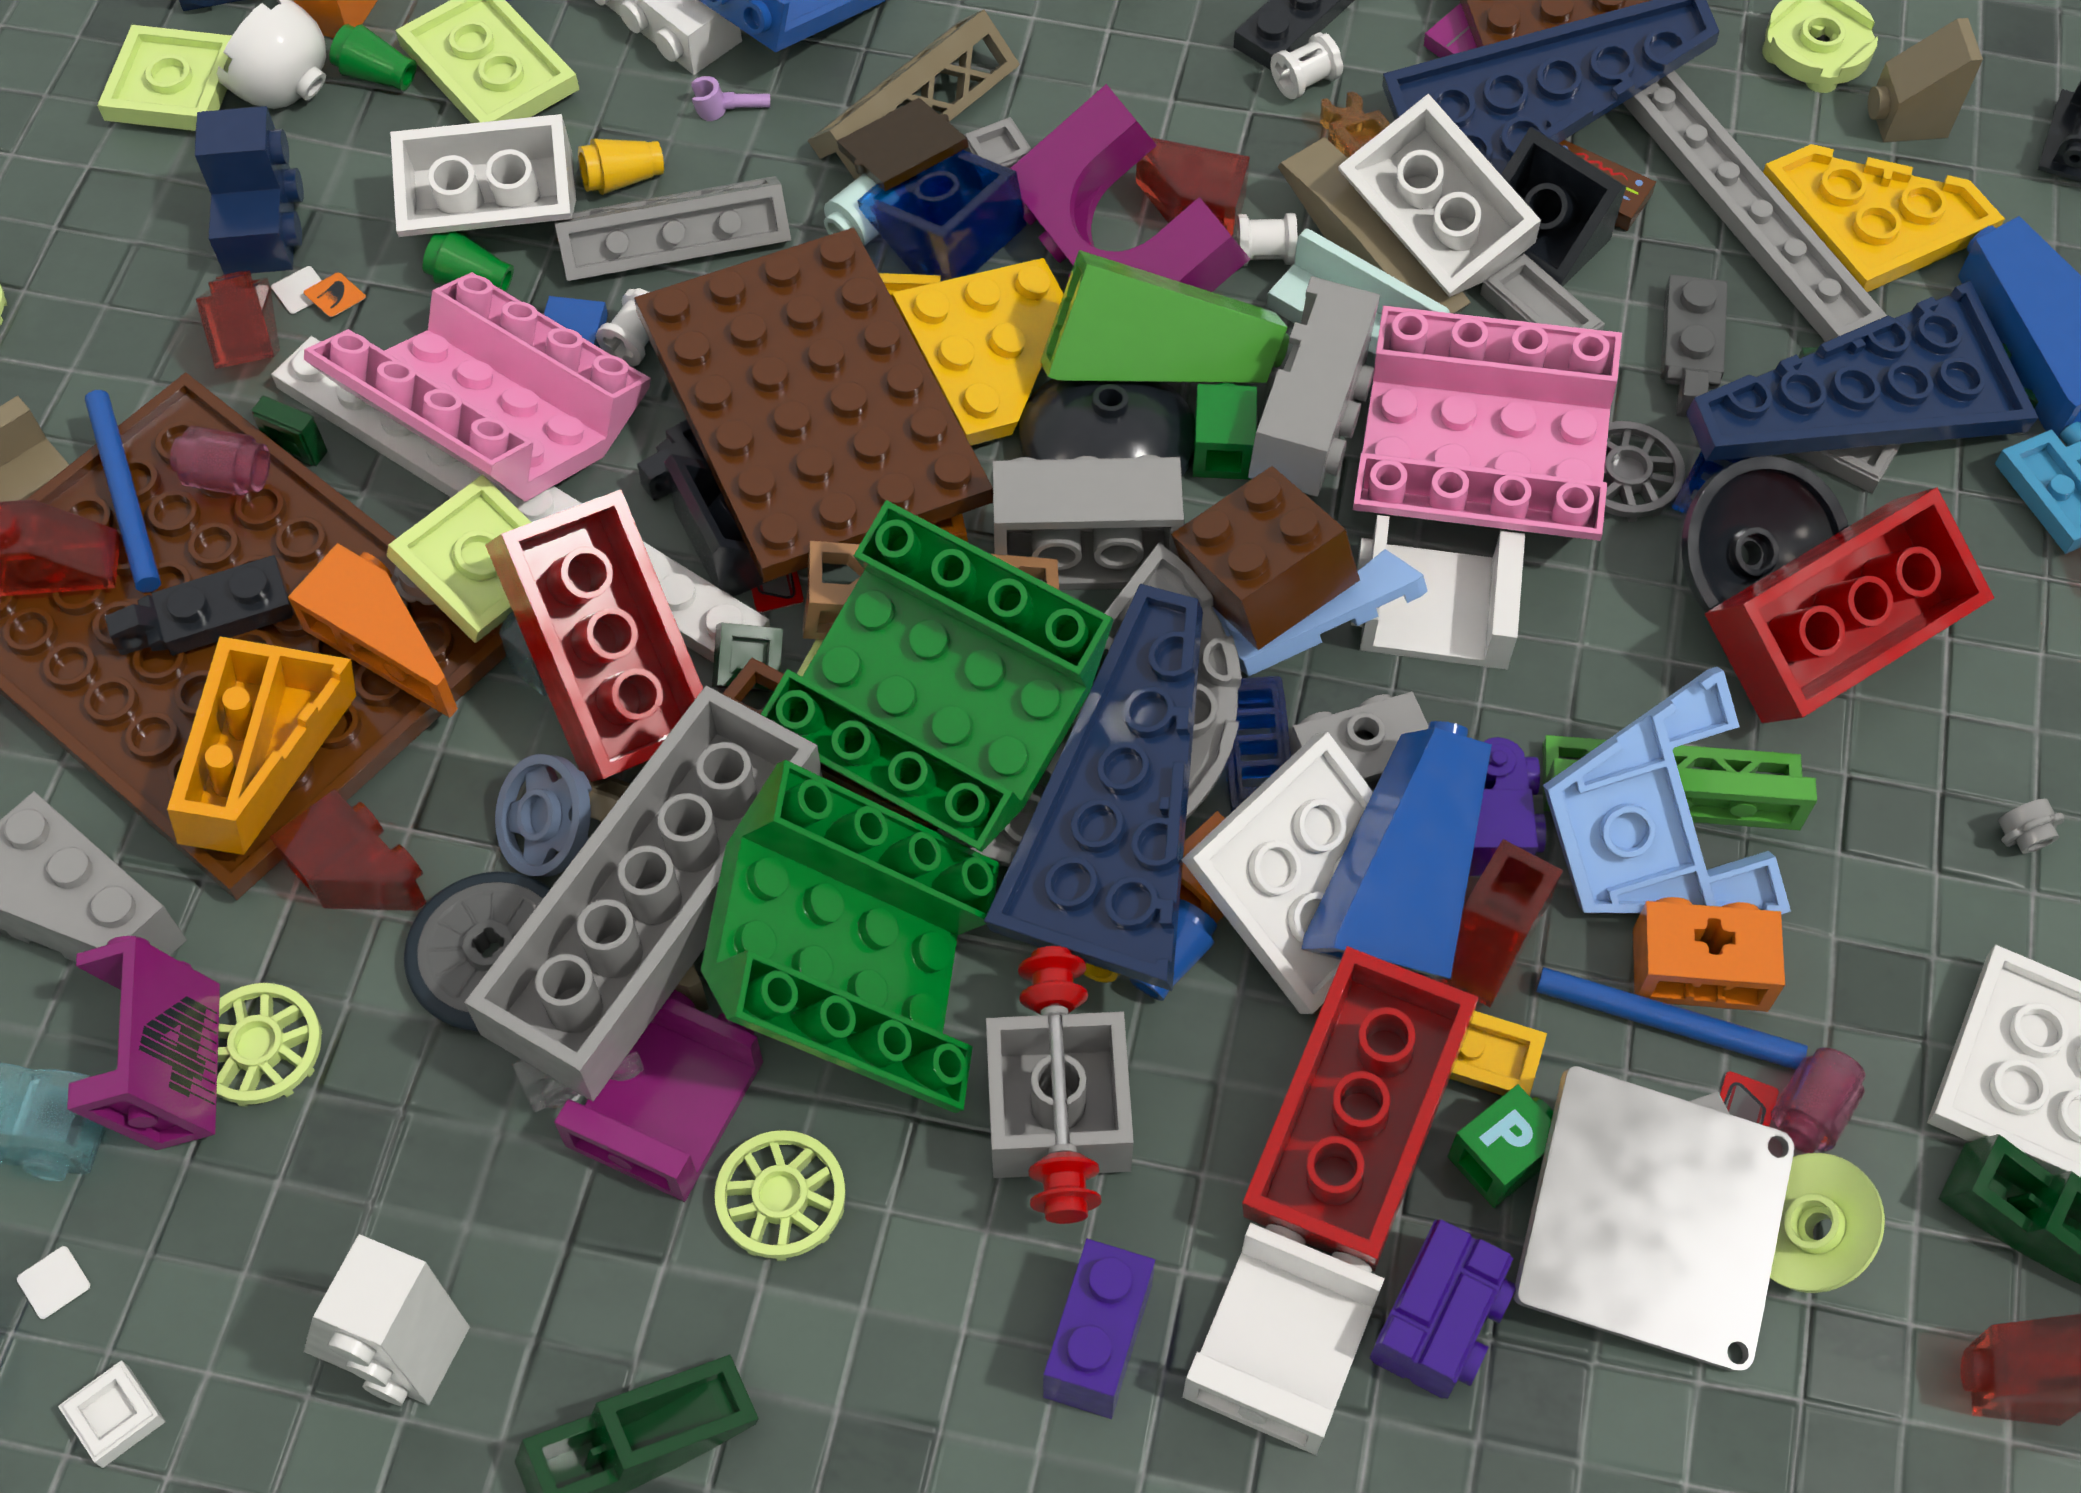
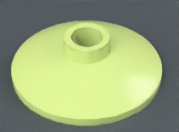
M1807 1153L1793 1157L1770 1278L1773 1281L1799 1292H1827L1853 1281L1873 1261L1884 1234V1208L1875 1185L1857 1166L1841 1157L1826 1153ZM1830 1219L1832 1226L1828 1234L1820 1240H1814L1813 1230L1815 1225L1822 1220Z

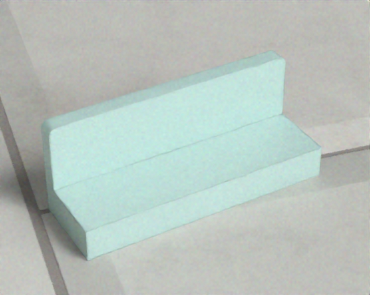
M1308 228L1304 229L1298 236L1294 264L1268 292L1266 305L1267 308L1291 322L1301 324L1306 289L1311 276L1380 294L1365 365L1372 367L1375 366L1383 306L1450 313L1447 307Z

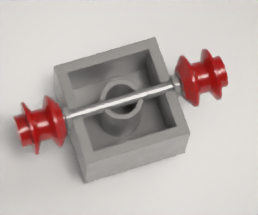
M1046 946L1034 950L1031 953V957L1023 960L1018 966L1020 977L1032 982V986L1027 987L1020 993V1003L1040 1015L986 1018L993 1178L1030 1177L1037 1182L1043 1183L1044 1191L1030 1199V1207L1037 1212L1045 1213V1219L1048 1222L1070 1224L1085 1220L1088 1217V1211L1098 1207L1102 1202L1099 1193L1086 1189V1180L1095 1177L1098 1173L1131 1172L1134 1141L1124 1011L1069 1014L1088 999L1086 988L1073 983L1074 979L1085 973L1086 963L1082 958L1072 955L1068 948Z

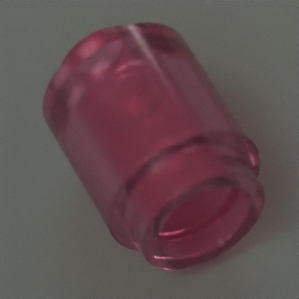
M191 426L185 431L183 436H178L175 439L171 449L170 463L173 471L177 472L178 478L184 486L242 496L248 491L259 492L264 487L270 469V453L267 445L257 443L251 435Z
M1826 1047L1816 1049L1812 1056L1801 1060L1771 1111V1118L1778 1130L1789 1135L1793 1141L1794 1149L1805 1153H1813L1816 1150L1829 1151L1836 1146L1864 1097L1865 1090L1862 1085L1866 1078L1864 1069L1847 1054Z

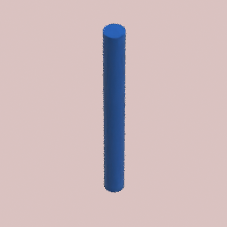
M94 390L85 396V403L134 584L140 592H152L160 587L161 580L111 400L106 391Z
M1543 967L1536 988L1537 993L1797 1071H1801L1808 1049V1046L1546 967Z

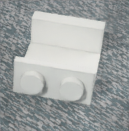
M1377 515L1373 539L1361 537L1357 571L1386 549L1422 573L1428 591L1420 598L1409 603L1402 596L1376 608L1379 617L1359 625L1362 627L1360 651L1508 670L1518 638L1525 533L1500 530L1493 557L1387 544L1390 516Z
M1250 1223L1245 1234L1241 1255L1201 1352L1196 1353L1186 1377L1182 1398L1317 1456L1385 1278L1371 1273V1266L1356 1256L1343 1252H1334L1330 1256L1306 1246L1302 1236L1286 1227L1270 1224L1266 1228H1262Z

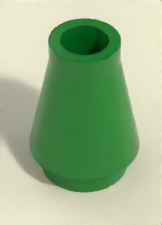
M349 24L343 25L336 33L330 47V63L339 68L342 76L393 86L402 91L408 89L415 77L416 61L404 56L362 24L356 27Z
M458 231L434 233L428 243L422 263L423 272L433 276L434 283L445 285L473 272L478 276L487 278L493 285L507 292L514 273L513 265L501 261Z

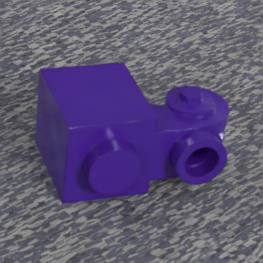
M1501 737L1488 738L1483 742L1492 744L1469 876H1527L1536 852H1544L1546 845L1544 814H1534L1533 795L1538 794L1540 787L1538 757H1525L1523 750L1509 739Z

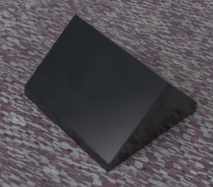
M1530 127L1501 176L1541 220L1536 243L1521 255L1525 254L1556 282L1564 286L1611 240L1626 186L1540 131Z
M671 454L664 463L674 509L713 585L735 597L765 584L707 461Z

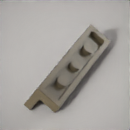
M983 9L958 21L807 141L820 159L836 152L856 180L862 174H857L854 163L839 150L837 140L893 112L899 104H908L917 98L922 99L933 110L939 111V115L947 114L949 121H951L1020 64ZM981 39H983L999 64L990 73L971 69L973 46ZM959 58V66L951 64ZM938 73L958 77L956 100L952 103L933 99L935 76ZM970 80L976 81L977 83L969 89ZM922 87L921 96L912 95Z

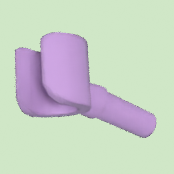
M710 76L696 78L691 85L696 96L692 98L695 110L706 121L719 119L724 115L726 109L770 108V94L722 92L718 81Z

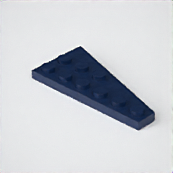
M1651 0L1383 73L1382 87L1394 120L1429 94L1501 175L1530 127L1560 143L1716 45L1720 31L1707 0Z
M1971 281L1956 286L1950 295L1935 300L1932 296L1918 302L1912 311L1896 318L1889 315L1824 342L1820 344L1816 352L1799 358L1796 354L1778 363L1774 370L1758 377L1749 374L1697 396L1686 412L1706 461L2025 433L2029 431L2038 419Z
M1139 584L984 920L991 932L1040 948L1046 946L1065 947L1072 952V955L1082 958L1085 963L1170 991L1173 989L1183 865L1181 859L1184 853L1203 610L1197 598Z

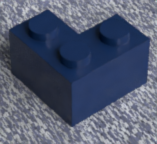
M267 106L197 112L195 158L211 193L209 241L224 276L293 270L294 246L302 245V228L299 215L295 211V203L303 202L304 190L299 169L290 168L288 164L289 146L285 131L283 129H275Z

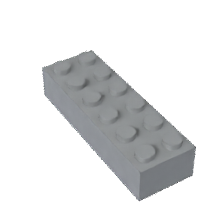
M705 686L464 1002L480 1035L593 1102L705 948L725 847L777 763L786 759L822 777L818 745L718 691Z

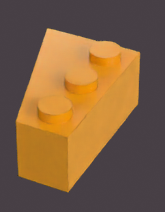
M219 637L167 808L177 844L241 855L247 852L355 699L356 690L351 659Z

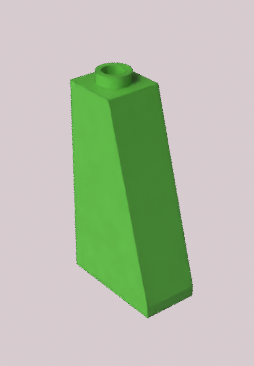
M1079 250L1047 340L1041 363L1049 378L1064 381L1267 383L1272 367L1278 368L1286 356L1289 345V335L1286 333L1288 327L1276 312Z

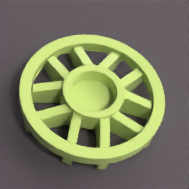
M256 983L230 991L220 998L219 1017L234 1006L237 1023L235 1025L219 1024L218 1038L227 1039V1046L218 1047V1062L226 1063L217 1076V1097L247 1107L248 1104L272 1101L283 1095L289 1097L294 1093L293 1089L307 1076L311 1077L315 1071L313 1066L319 1055L322 1034L317 1015L303 996L283 985ZM260 997V1015L248 1016L245 1000ZM273 998H281L292 1004L273 1015ZM302 1016L306 1018L308 1025L283 1033V1028ZM308 1041L303 1058L291 1050V1048ZM281 1059L287 1060L296 1067L284 1079L273 1069ZM241 1069L247 1071L239 1090L228 1088ZM263 1074L275 1084L264 1089L255 1090Z
M787 1130L766 1132L745 1141L724 1162L715 1186L716 1211L725 1232L738 1246L746 1250L748 1254L777 1259V1261H786V1258L806 1253L819 1244L825 1243L830 1238L829 1235L835 1229L844 1213L846 1195L844 1177L835 1156L825 1145L813 1137ZM779 1145H796L805 1150L790 1164L785 1165ZM770 1146L776 1165L762 1171L752 1153ZM817 1156L826 1167L805 1179L800 1172ZM745 1161L755 1179L730 1181L737 1166ZM831 1179L834 1182L833 1201L814 1192ZM752 1195L753 1202L751 1204L731 1209L727 1208V1196ZM807 1206H812L828 1213L821 1226L803 1215ZM756 1218L750 1238L743 1234L733 1222ZM769 1222L780 1224L777 1245L761 1243ZM792 1224L810 1234L800 1241L789 1244Z

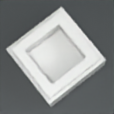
M122 1360L58 1406L92 1460L101 1468L107 1466L166 1422L130 1367Z

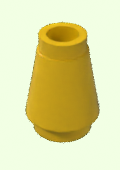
M591 139L590 145L578 147L579 170L587 192L598 190L601 195L664 173V159L658 141Z

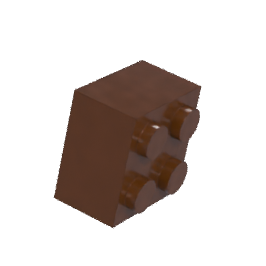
M1273 466L1171 534L1179 558L1199 577L1211 592L1213 607L1257 650H1260L1360 581L1346 529Z

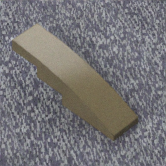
M1325 137L1279 164L1278 169L1327 240L1447 307L1450 313L1458 314L1471 303L1463 291L1451 297L1445 293L1341 174L1338 166L1348 158Z

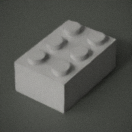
M1142 455L1136 458L1098 459L1092 456H1081L1074 459L1036 460L1029 457H1020L1009 461H993L995 554L1058 559L1059 590L1123 589L1158 543L1179 557L1171 534L1184 524L1180 457L1160 458L1155 455Z

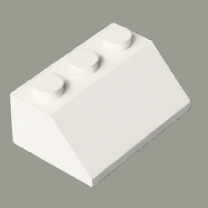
M1429 94L1338 166L1341 174L1449 297L1482 283L1536 243L1541 222L1540 218Z
M562 114L390 132L396 232L398 237L572 219L576 203L573 156Z

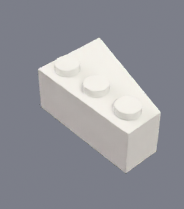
M359 1234L312 1318L304 1352L352 1372L366 1380L362 1387L369 1393L389 1403L402 1406L408 1396L426 1405H430L470 1326L425 1261Z

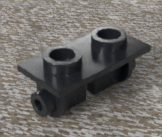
M2081 81L2075 92L2065 89L2061 90L2037 169L2081 182Z

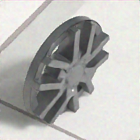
M1631 421L1609 422L1608 435H1623L1620 446L1607 440L1603 482H1607L1608 486L1605 512L1627 517L1629 522L1636 521L1637 517L1649 515L1656 517L1660 515L1661 511L1671 505L1677 498L1685 479V465L1680 451L1666 435L1650 426ZM1631 435L1647 439L1643 449L1629 445ZM1655 444L1663 450L1667 457L1649 456V453ZM1673 471L1674 477L1653 472ZM1655 490L1668 492L1661 498H1658ZM1633 494H1641L1646 504L1636 505ZM1620 495L1623 504L1611 501V499Z

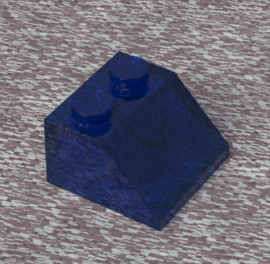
M965 150L886 192L876 184L857 200L859 209L913 273L917 275H941V281L974 274L1027 225L1026 220L1023 218L1024 208L1017 171Z

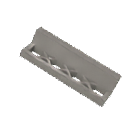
M776 176L573 212L572 219L555 221L567 281L791 241L782 186Z

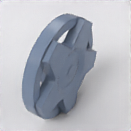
M547 754L528 756L513 767L501 787L495 812L497 840L505 859L515 870L522 874L549 877L563 872L589 839L587 836L591 817L589 793L592 788L585 773L579 771L569 760ZM555 770H557L562 776V778H560L559 780ZM526 780V793L521 800L516 801L519 790ZM515 833L521 834L525 839L524 853L521 852L517 844Z

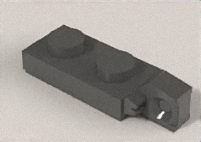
M1672 274L1669 276L1664 300L1660 379L1665 380V383L1678 385L1676 416L1687 417L1686 412L1695 397L1707 393L1708 389H1716L1721 384L1725 362L1728 281Z

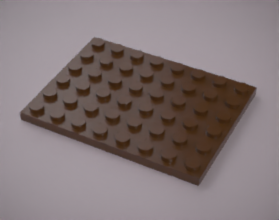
M185 372L118 426L161 580V585L158 589L152 592H140L135 587L97 444L92 446L0 520V693L237 901L436 721L442 713L304 631L295 611L294 616L290 619L230 637L232 639L351 659L356 697L244 855L177 844L167 808L218 642L174 656L171 655L169 650L152 651L151 647L121 655L110 638L105 616L130 605H138L137 600L146 595H152L151 593L272 555H275L280 565L288 595H290L337 543L359 556L363 552L375 556L390 570L392 574L391 581L394 586L398 581L394 575L396 565L387 557L388 544L394 541L396 537ZM401 598L445 675L455 702L519 645L515 631L504 622L475 643L436 604L423 605L417 600L415 602H408Z

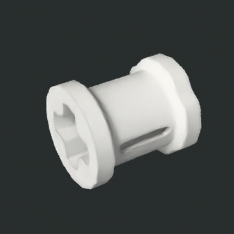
M1318 32L1310 37L1308 44L1292 52L1286 50L1279 51L1271 57L1270 66L1274 81L1282 94L1290 100L1302 96L1306 87L1322 79L1333 81L1343 73L1340 50L1327 33Z
M1286 213L1283 219L1249 220L1247 214L1237 215L1236 242L1249 256L1250 260L1283 259L1286 265L1294 264L1298 238L1295 213Z
M641 288L628 289L621 300L623 305L621 310L611 323L602 324L596 333L597 342L602 350L622 358L629 366L640 364L645 356L644 347L649 341L637 315L634 300L636 296L649 293Z

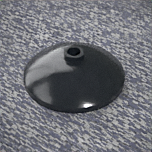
M1052 378L1032 394L1023 409L1020 419L1019 442L1023 457L1036 460L1074 459L1081 456H1092L1098 459L1136 458L1142 455H1155L1160 458L1180 457L1182 478L1194 457V416L1182 396L1165 382L1064 381Z
M1761 456L1732 463L1716 472L1703 484L1693 498L1685 517L1681 548L1683 567L1691 591L1703 610L1708 612L1849 527L1847 518L1838 499L1825 482L1815 473L1794 461L1773 456ZM1742 545L1747 549L1749 553V559L1747 564L1744 562L1742 558Z

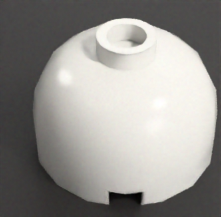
M277 0L279 4L273 9L261 3L239 25L223 52L232 61L229 65L228 73L218 66L217 76L219 82L235 95L252 105L277 109L294 104L301 97L305 100H310L319 92L325 82L326 74L321 71L326 59L324 36L317 22L293 0Z

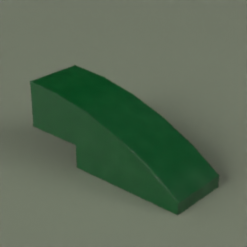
M2000 1134L1965 1143L1938 1199L2014 1250L2081 1285V1178L2072 1171L2058 1175L2051 1174Z
M729 1354L597 1402L591 1415L522 1439L514 1462L527 1493H626L723 1444L756 1425L759 1418L734 1361Z

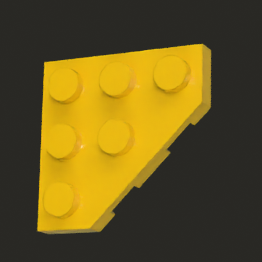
M1810 144L1771 161L1765 165L1763 170L1765 176L1866 292L1967 248L1969 242L1981 230L1991 225L1997 228L2005 220L1970 180L1950 175L1946 176L1944 182L1912 175L1913 167L1867 157L1865 164L1833 157L1834 149Z
M1040 258L893 292L891 297L970 445L1012 435L1042 367L1041 358L1063 297V292L1045 259Z

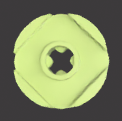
M1782 0L1776 5L1770 16L1762 54L1768 62L1775 64L1787 75L1805 82L1811 90L1819 93H1828L1835 90L1839 83L1849 82L1857 78L1869 66L1878 41V36L1875 38L1872 32L1875 22L1867 9L1855 0ZM1825 35L1828 36L1830 40L1828 42L1817 40L1815 38Z

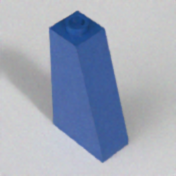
M2018 216L1997 228L1993 225L1988 226L1974 236L1967 246L1969 254L1958 274V278L1962 284L1971 281L2001 343L2006 344L2012 354L2010 361L2022 386L2031 389L2039 401L2034 409L2039 421L2046 432L2052 429L2058 438L2061 439L2060 433L2066 427L2075 422L2081 423V275Z
M1444 721L1429 722L1428 729L1401 734L1307 928L1301 950L1341 960L1348 946L1431 979H1451L1492 744L1467 737L1468 729L1466 727Z

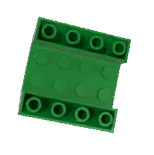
M886 500L853 555L863 567L864 572L803 676L787 669L761 715L818 745L821 764L983 852L1026 806L1087 699L1114 620L1101 611Z
M785 759L777 763L726 844L701 972L727 1020L953 1113L964 1111L973 1046L943 1034L957 937L960 934L986 924L984 920L995 897L999 862Z

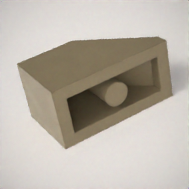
M1958 18L1885 63L1877 85L1870 89L1868 95V113L1872 120L1877 121L1883 142L1948 138L1983 61L1968 18Z

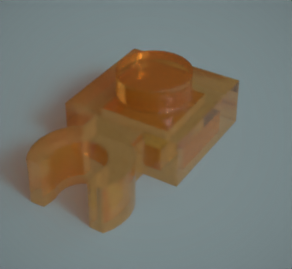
M1353 91L1347 93L1346 108L1333 106L1328 98L1321 100L1320 122L1324 128L1329 130L1328 141L1347 158L1390 125L1389 121L1379 110L1364 114L1363 99Z

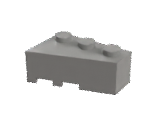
M1311 276L1306 289L1301 324L1294 323L1289 338V343L1294 345L1283 370L1278 369L1256 431L1248 478L1253 479L1273 466L1303 493L1318 497L1326 474L1337 476L1340 470L1347 441L1340 439L1341 436L1348 438L1353 436L1361 408V403L1355 402V399L1365 402L1372 384L1374 367L1365 365L1380 294Z
M35 791L0 820V929L7 931L11 937L28 944L30 941L46 946L60 952L64 958L76 962L77 953L105 946L109 940L120 936L144 938L150 942V945L169 956L187 941L166 908Z

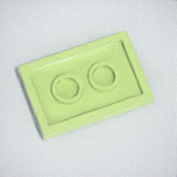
M450 0L395 30L402 49L416 61L417 65L470 123L532 117L580 90L576 73L506 0Z

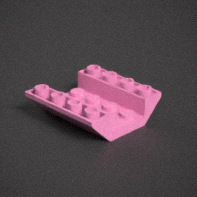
M473 272L432 290L428 330L383 351L363 336L349 329L304 349V360L342 389L481 475L483 474L487 479L524 502L602 459L648 391L651 381L650 377L629 366L622 358L607 353L582 338L578 332L565 328L538 312L534 306L521 302L493 285L487 278L478 276Z
M1383 306L1353 510L1601 541L1607 482H1603L1609 418L1618 380L1622 333Z

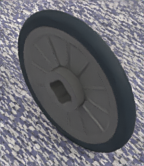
M486 872L463 878L437 893L418 913L405 943V974L410 989L418 1002L430 1014L444 1023L465 1030L478 1031L464 1002L551 888L534 878L518 873ZM490 944H500L501 947L492 953V957H483L482 954L490 947Z

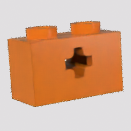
M1679 897L1646 901L1633 927L1634 994L1667 1004L1769 1012L1785 986L1781 911L1759 910L1757 906L1744 902L1729 903L1722 907L1693 905L1689 900Z

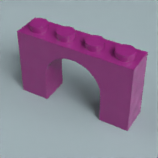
M1107 84L1003 174L1016 191V194L1009 201L1029 225H1032L1037 220L1041 223L1046 231L1038 238L1059 263L1068 258L1074 266L1078 251L1081 250L1213 292L1250 260L1249 256L1200 197L1155 236L1135 248L1123 251H1105L1094 247L1091 226L1096 206L1101 197L1114 182L1157 146Z

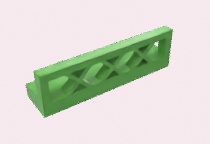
M1546 735L1543 741V785L1578 761L1560 759L1559 756L1582 758L1606 740ZM1685 745L1673 748V754L1691 817L1695 823L1801 830L1817 802L1816 778L1802 777L1801 754ZM1692 767H1706L1711 770L1693 769ZM1756 772L1784 773V775L1759 774ZM1543 787V811H1550Z

